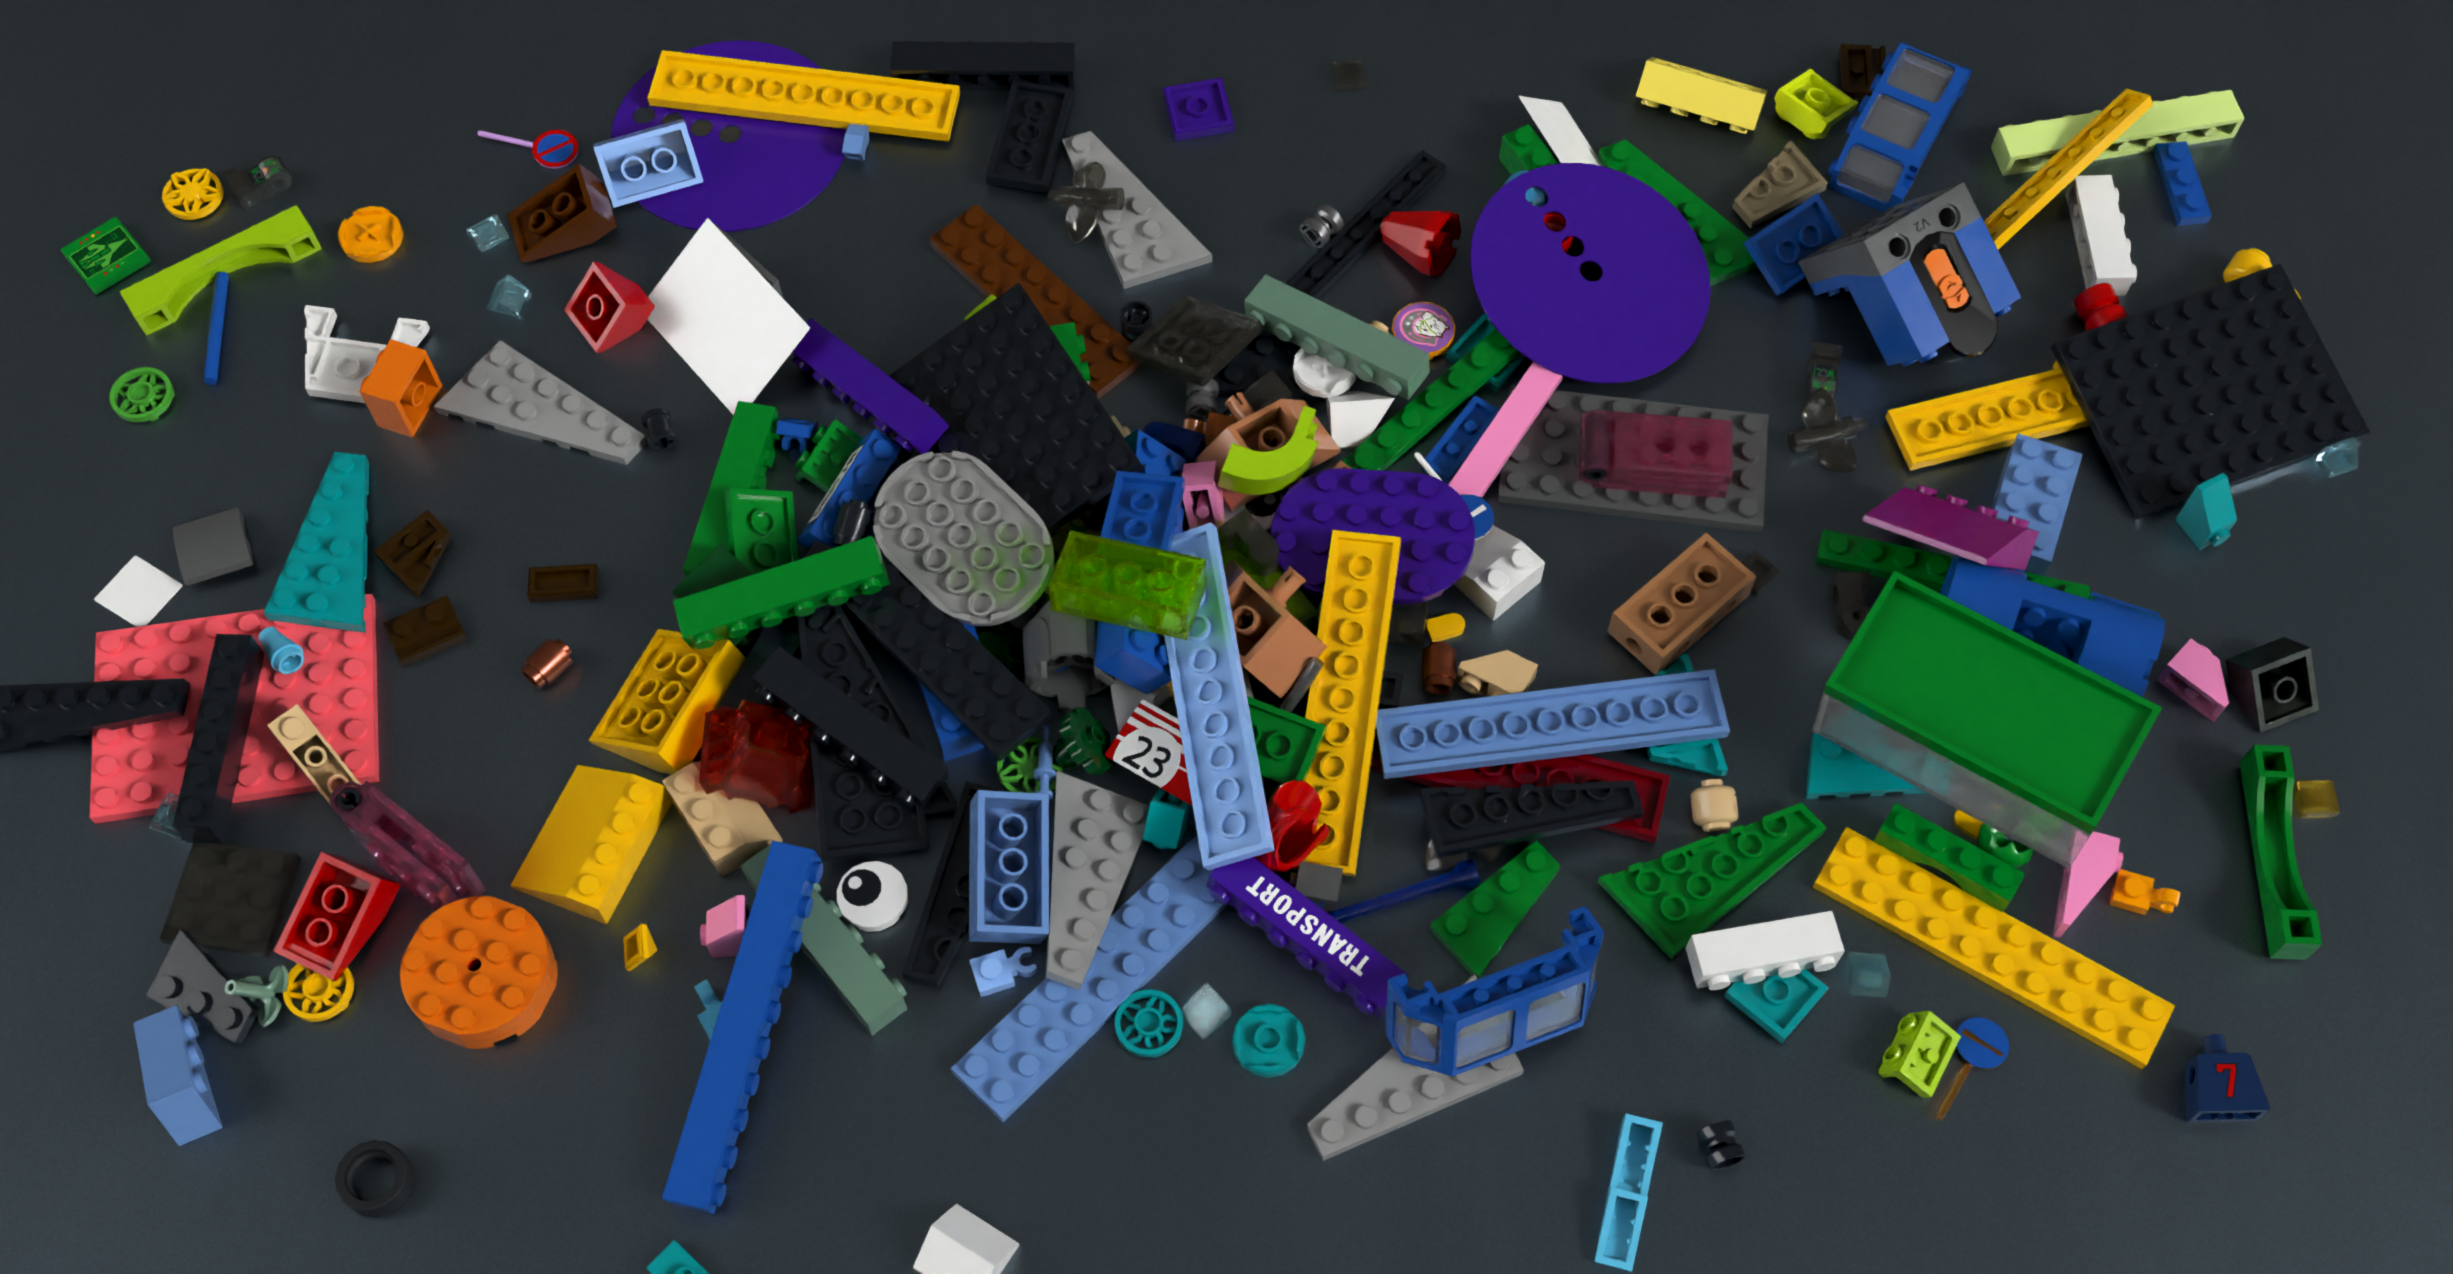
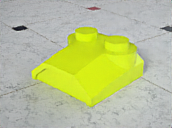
M1813 69L1807 70L1779 88L1774 97L1776 102L1775 110L1779 117L1791 123L1810 139L1825 138L1830 128L1855 109L1859 103L1815 73Z

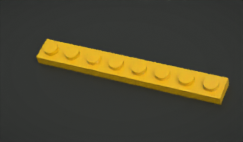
M2126 88L1985 219L1984 223L1997 249L1999 250L2153 106L2151 96Z

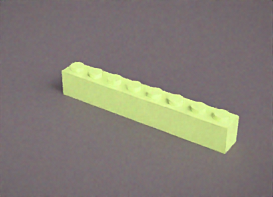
M2232 90L2211 91L2201 95L2181 96L2177 99L2152 101L2153 106L2094 161L2151 152L2156 144L2187 141L2188 145L2234 138L2245 117ZM2102 110L2074 116L2066 115L2050 120H2036L2032 123L2020 125L2011 124L1998 128L1991 145V150L2002 176L2039 170Z

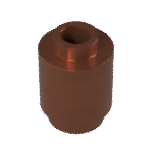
M548 638L524 661L525 665L520 671L536 688L541 689L544 685L549 686L573 663L570 658L572 651L560 639L554 642Z
M1432 642L1422 650L1421 681L1425 685L1426 692L1435 695L1448 694L1456 683V650L1446 642Z

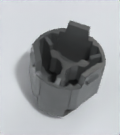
M1061 591L1043 597L1036 605V615L1022 628L1025 682L1030 690L1043 696L1057 698L1059 712H1070L1076 707L1085 709L1086 696L1104 690L1109 685L1114 684L1115 679L1114 676L1094 666L1098 611L1095 610V603L1090 596L1076 591ZM1066 665L1070 666L1069 668H1067V669L1064 670V671H1061V672H1052V671H1056V670H1057L1058 668H1060V667H1063V666H1066Z

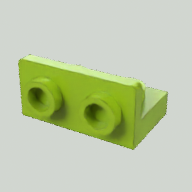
M1930 1010L1908 1013L1899 1022L1898 1032L1891 1046L1883 1054V1062L1878 1073L1884 1078L1897 1077L1922 1098H1929L1933 1096L1961 1036Z

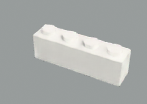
M2112 175L2077 176L2072 180L2065 195L2085 287L2088 289L2097 284L2109 283L2112 285L2117 296H2125L2131 284L2136 281L2137 269L2135 264H2132L2130 258L2131 243L2129 238H2126L2124 232L2125 217L2119 210L2118 188L2114 187Z
M1833 911L1691 935L1685 948L1696 987H1709L1710 990L1723 989L1729 986L1731 982L1743 980L1745 984H1753L1764 980L1766 976L1777 974L1781 978H1788L1799 974L1804 969L1814 968L1816 972L1827 971L1836 966L1845 952Z

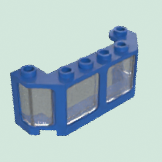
M1900 42L1897 50L1893 53L1889 52L1881 68L1884 70L1883 75L1876 74L1870 87V91L1873 93L1871 96H1864L1858 112L1861 113L1859 118L1853 116L1846 130L1849 138L1839 158L1835 157L1827 172V175L1832 176L1828 189L1881 212L1904 201L1956 100H1960L1973 71L1963 65L1953 64L1914 48L1907 42Z
M1583 906L1569 912L1568 921L1573 927V931L1571 932L1569 929L1562 931L1561 940L1565 945L1564 947L1438 994L1431 981L1424 982L1423 989L1421 990L1412 989L1407 985L1408 978L1405 973L1388 979L1385 1035L1401 1061L1453 1077L1582 1027L1597 988L1595 980L1597 959L1604 936L1603 929L1588 908Z

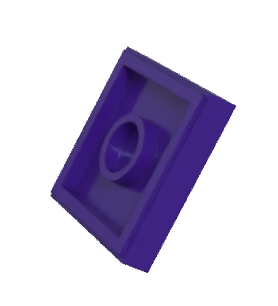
M1222 78L1163 87V97L1175 141L1235 132V124Z

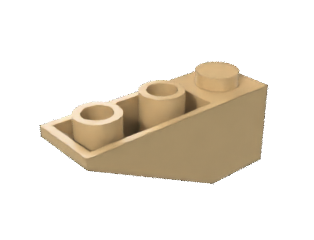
M298 704L267 725L280 744L334 810L339 807L337 804L338 794H341L344 799L346 798L342 790L354 788L360 792L364 789Z

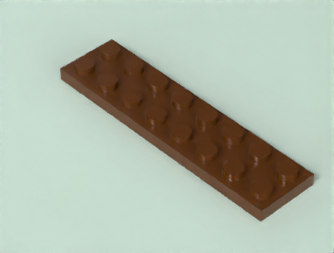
M977 204L929 238L930 247L986 298L991 294L997 298L1019 282L1049 326L1075 322L1076 334H1083L1086 349L1085 354H1080L1081 362L1088 361L1091 380L1089 386L1098 399L1145 363V355Z

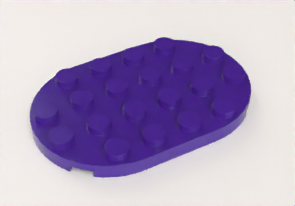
M1335 468L1316 472L1303 478L1289 489L1278 504L1271 526L1272 546L1281 570L1285 572L1291 566L1306 580L1299 588L1323 598L1332 530L1401 537L1393 599L1394 604L1421 603L1442 595L1443 591L1456 581H1459L1465 574L1472 560L1475 547L1474 522L1470 510L1462 497L1445 482L1429 475L1413 472Z

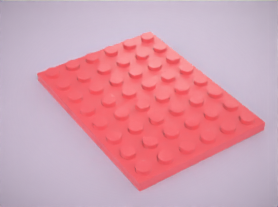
M365 594V633L271 621L266 618L264 614L265 609L97 632L95 640L94 682L184 678L191 686L184 716L141 725L133 724L115 730L108 728L92 730L89 818L96 824L176 812L216 634L252 635L265 653L263 645L258 640V636L267 627H275L280 633L300 645L303 649L304 663L296 672L283 674L271 667L266 653L264 654L232 803L318 791L267 726L296 704L299 705L360 784L379 782L376 603L373 595Z

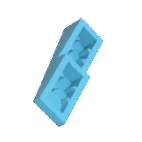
M1627 1113L1623 1115L1594 1258L1596 1263L1632 1272L1647 1205V1194L1663 1125L1662 1122Z

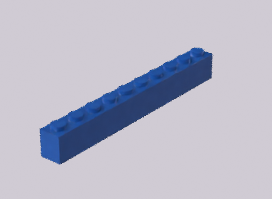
M772 841L662 1195V1200L671 1205L714 1215L716 1207H720L726 1195L724 1180L727 1170L732 1169L736 1162L738 1149L735 1147L737 1137L739 1132L742 1133L745 1130L748 1122L749 1112L746 1110L750 1096L755 1095L759 1086L760 1076L757 1074L760 1061L761 1059L765 1060L770 1049V1038H768L772 1024L777 1023L781 1012L780 995L782 989H786L791 980L792 968L789 967L793 953H797L801 947L802 932H800L803 919H807L812 910L813 898L810 896L814 883L818 884L822 877L823 863H821V858L813 849Z

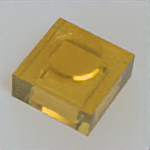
M2333 780L2297 781L2293 789L2300 818H2335L2340 813Z

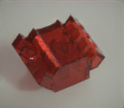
M742 700L738 709L723 706L706 712L699 783L706 794L723 789L729 800L734 798L752 800L766 804L769 809L786 804L791 814L809 808L813 774L809 728L803 723L799 726L793 724L783 715L782 712L784 710L746 700Z

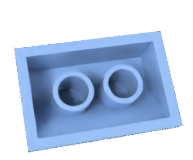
M683 119L593 144L613 208L704 182Z

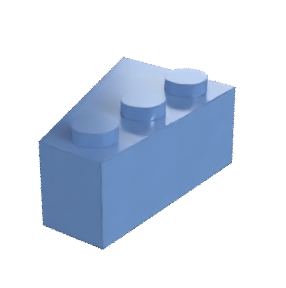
M175 1005L134 1022L147 1105L178 1146L222 1129V1123L203 1064L204 1057L195 1038L199 1036V1031L192 1016L185 1017L179 1007Z

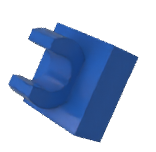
M787 417L778 420L776 434L785 435L781 442L782 449H790L791 440L795 438L800 442L799 452L803 453L805 450H808V438L813 437L817 432L818 422Z

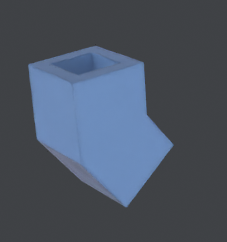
M849 124L844 137L842 153L845 159L864 161L869 144V127L866 125Z

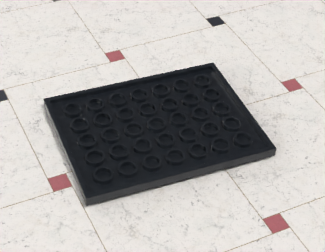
M2281 264L2056 341L2050 347L2136 519L2186 502L2196 486L2223 472L2228 477L2229 485L2231 486L2364 438L2370 433Z
M1019 282L889 375V377L936 411L949 425L948 429L928 452L933 451L934 454L952 453V450L960 451L981 460L1034 509L1047 527L1050 536L1110 494L1117 471L1139 473L1145 469ZM891 432L890 435L887 437L894 441L896 444H898L894 440L897 435ZM902 448L898 457L902 463H905L921 454L915 449L908 452Z

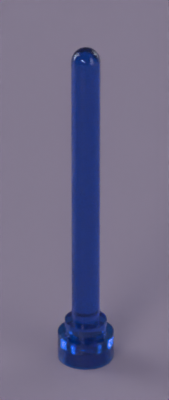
M1470 858L1458 862L1457 867L1452 868L1451 873L1347 906L1328 914L1342 924L1457 886L1459 889L1465 887L1466 890L1477 887L1481 884L1480 876L1473 859Z

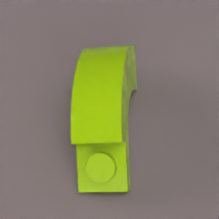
M1303 406L1291 439L1279 449L1260 452L1232 443L1221 471L1218 486L1237 493L1261 495L1280 491L1295 483L1311 465L1319 443L1313 440L1318 424L1313 422L1316 409Z

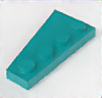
M1814 732L1811 737L1805 799H1818L1819 796L1834 795L1835 798L1850 797L1851 794L1870 793V796H1883L1888 792H1902V794L1948 792L1952 782L1953 761L1936 752Z

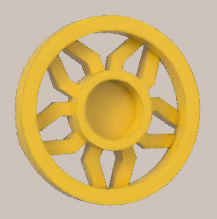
M206 168L189 169L180 173L175 172L171 175V179L163 189L162 200L169 213L183 220H195L203 218L217 209L223 199L224 190L218 177ZM210 180L216 184V188L209 186ZM182 181L186 182V184L180 185L179 183ZM211 201L207 206L200 209L204 202ZM183 205L186 212L179 211L172 206Z
M297 963L288 973V987L286 992H283L284 1002L295 1016L307 1022H319L330 1019L344 1011L349 1005L354 992L352 972L347 967L343 972L344 974L337 981H332L317 972L313 973V970ZM306 969V979L294 983L296 977ZM346 982L344 994H342L336 988L341 987ZM301 988L303 991L302 993L292 992ZM332 995L338 996L340 999L338 1003L329 1000ZM292 998L304 1000L302 1002V1011L294 1006ZM323 1002H324L327 1007H330V1009L327 1010V1011L321 1012L322 1009H323ZM316 1003L312 1012L309 1013L310 1005Z

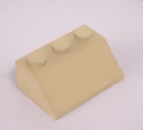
M730 759L692 762L662 780L674 806L721 878L741 867L743 863L770 845L772 841H783Z

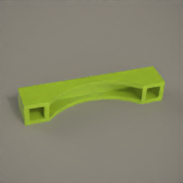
M295 205L119 292L143 332L148 336L176 322L183 309L193 297L208 284L215 281V274L217 272H226L228 274L240 268L261 263H295L321 250L322 247L302 212Z

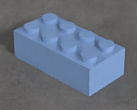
M2018 433L2007 453L1991 508L1998 510L1997 517L2008 520L2009 515L2030 521L2028 528L2039 531L2024 572L2043 576L2052 562L2083 454Z
M978 790L970 801L969 941L1040 944L1049 935V794Z

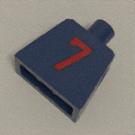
M2222 1034L2202 1037L2204 1053L2195 1055L2186 1064L2185 1068L2187 1122L2258 1121L2270 1111V1106L2251 1056L2247 1053H2228L2225 1037Z

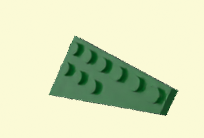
M1625 139L1599 149L1597 157L1604 167L1626 173L1652 187L1664 196L1687 220L1696 234L1707 260L1710 286L1758 268L1743 242L1749 239L1748 236Z
M1799 803L1763 816L1762 820L1745 826L1739 825L1731 828L1729 832L1715 837L1712 835L1663 853L1661 857L1648 862H1639L1630 865L1628 869L1618 873L1600 876L1598 883L1672 960L1686 948L1691 935L1705 933L1819 838L1827 827L1803 803Z

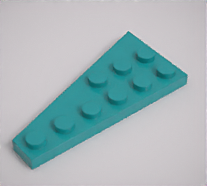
M334 452L264 610L268 620L365 633L364 608H366V596L364 588L365 580L367 579L368 536L366 534L368 510L366 506L367 495H369L370 465L366 455Z

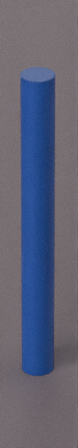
M217 272L215 274L203 382L208 385H215L218 379L229 275L226 272Z

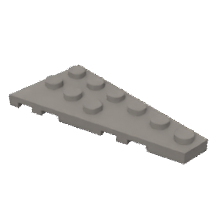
M1091 131L1062 139L1063 150L1124 289L1212 262V254Z
M501 340L433 406L436 413L448 416V414L460 416L467 422L474 424L476 421L494 426L496 430L540 442L543 439L557 443L558 447L569 450L571 447L588 451L591 456L627 465L648 443L646 435Z
M1056 771L1046 978L1080 990L1141 845L1150 806Z
M1474 974L1464 984L1477 980L1476 975ZM1497 1016L1467 1026L1459 1031L1458 1036L1499 1020ZM1423 1021L1418 1025L1426 1029L1435 1045H1437L1438 1026ZM1391 1048L1307 1123V1129L1322 1161L1518 1077L1523 1074L1524 1069L1516 1053H1512L1452 1077L1404 1063L1399 1058L1395 1049Z

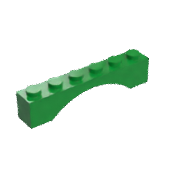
M2253 745L2239 764L2270 959L2306 960L2322 945L2317 910L2310 902L2303 887L2294 851L2292 798L2295 777L2290 747L2282 745Z

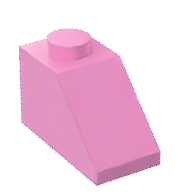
M1217 460L1184 464L1182 477L1185 480V489L1182 499L1189 529L1211 522L1217 527L1218 538H1225L1224 500L1222 487L1218 486L1220 473Z
M2191 638L2156 679L2212 722L2218 718L2229 704L2220 659L2214 656L2207 647L2198 644Z
M737 895L706 911V924H701L700 940L701 945L707 947L712 958L737 956L751 912L745 895Z

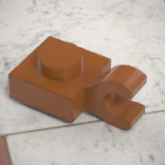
M1209 413L1208 422L1184 418L1182 431L1187 434L1205 436L1204 445L1208 446L1228 426L1236 423L1237 420L1234 416Z

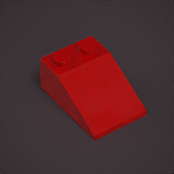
M321 852L273 952L331 980L337 981L385 919L401 884L342 856Z

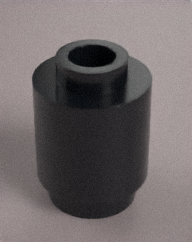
M850 499L849 504H841L832 535L835 536L833 541L835 546L839 547L863 539L868 535L874 513L868 510L869 505L867 503Z

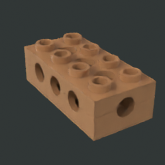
M1706 532L1612 613L1607 632L1656 675L1661 670H1665L1747 598L1756 575Z

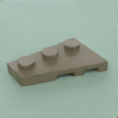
M1790 140L1778 157H1774L1768 163L1767 168L1761 175L1755 177L1734 199L1732 208L1751 229L1802 203L1811 196L1825 191L1828 182Z

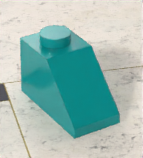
M2224 472L2196 486L2175 518V521L2199 550L2210 544L2215 547L2225 542L2231 536L2229 531L2237 521L2228 477Z
M1159 788L1150 803L1142 840L1152 842L1153 846L1160 849H1177L1184 838L1193 806Z

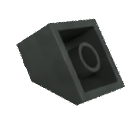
M2282 637L2225 659L2230 691L2256 731L2261 733L2319 710L2311 647Z

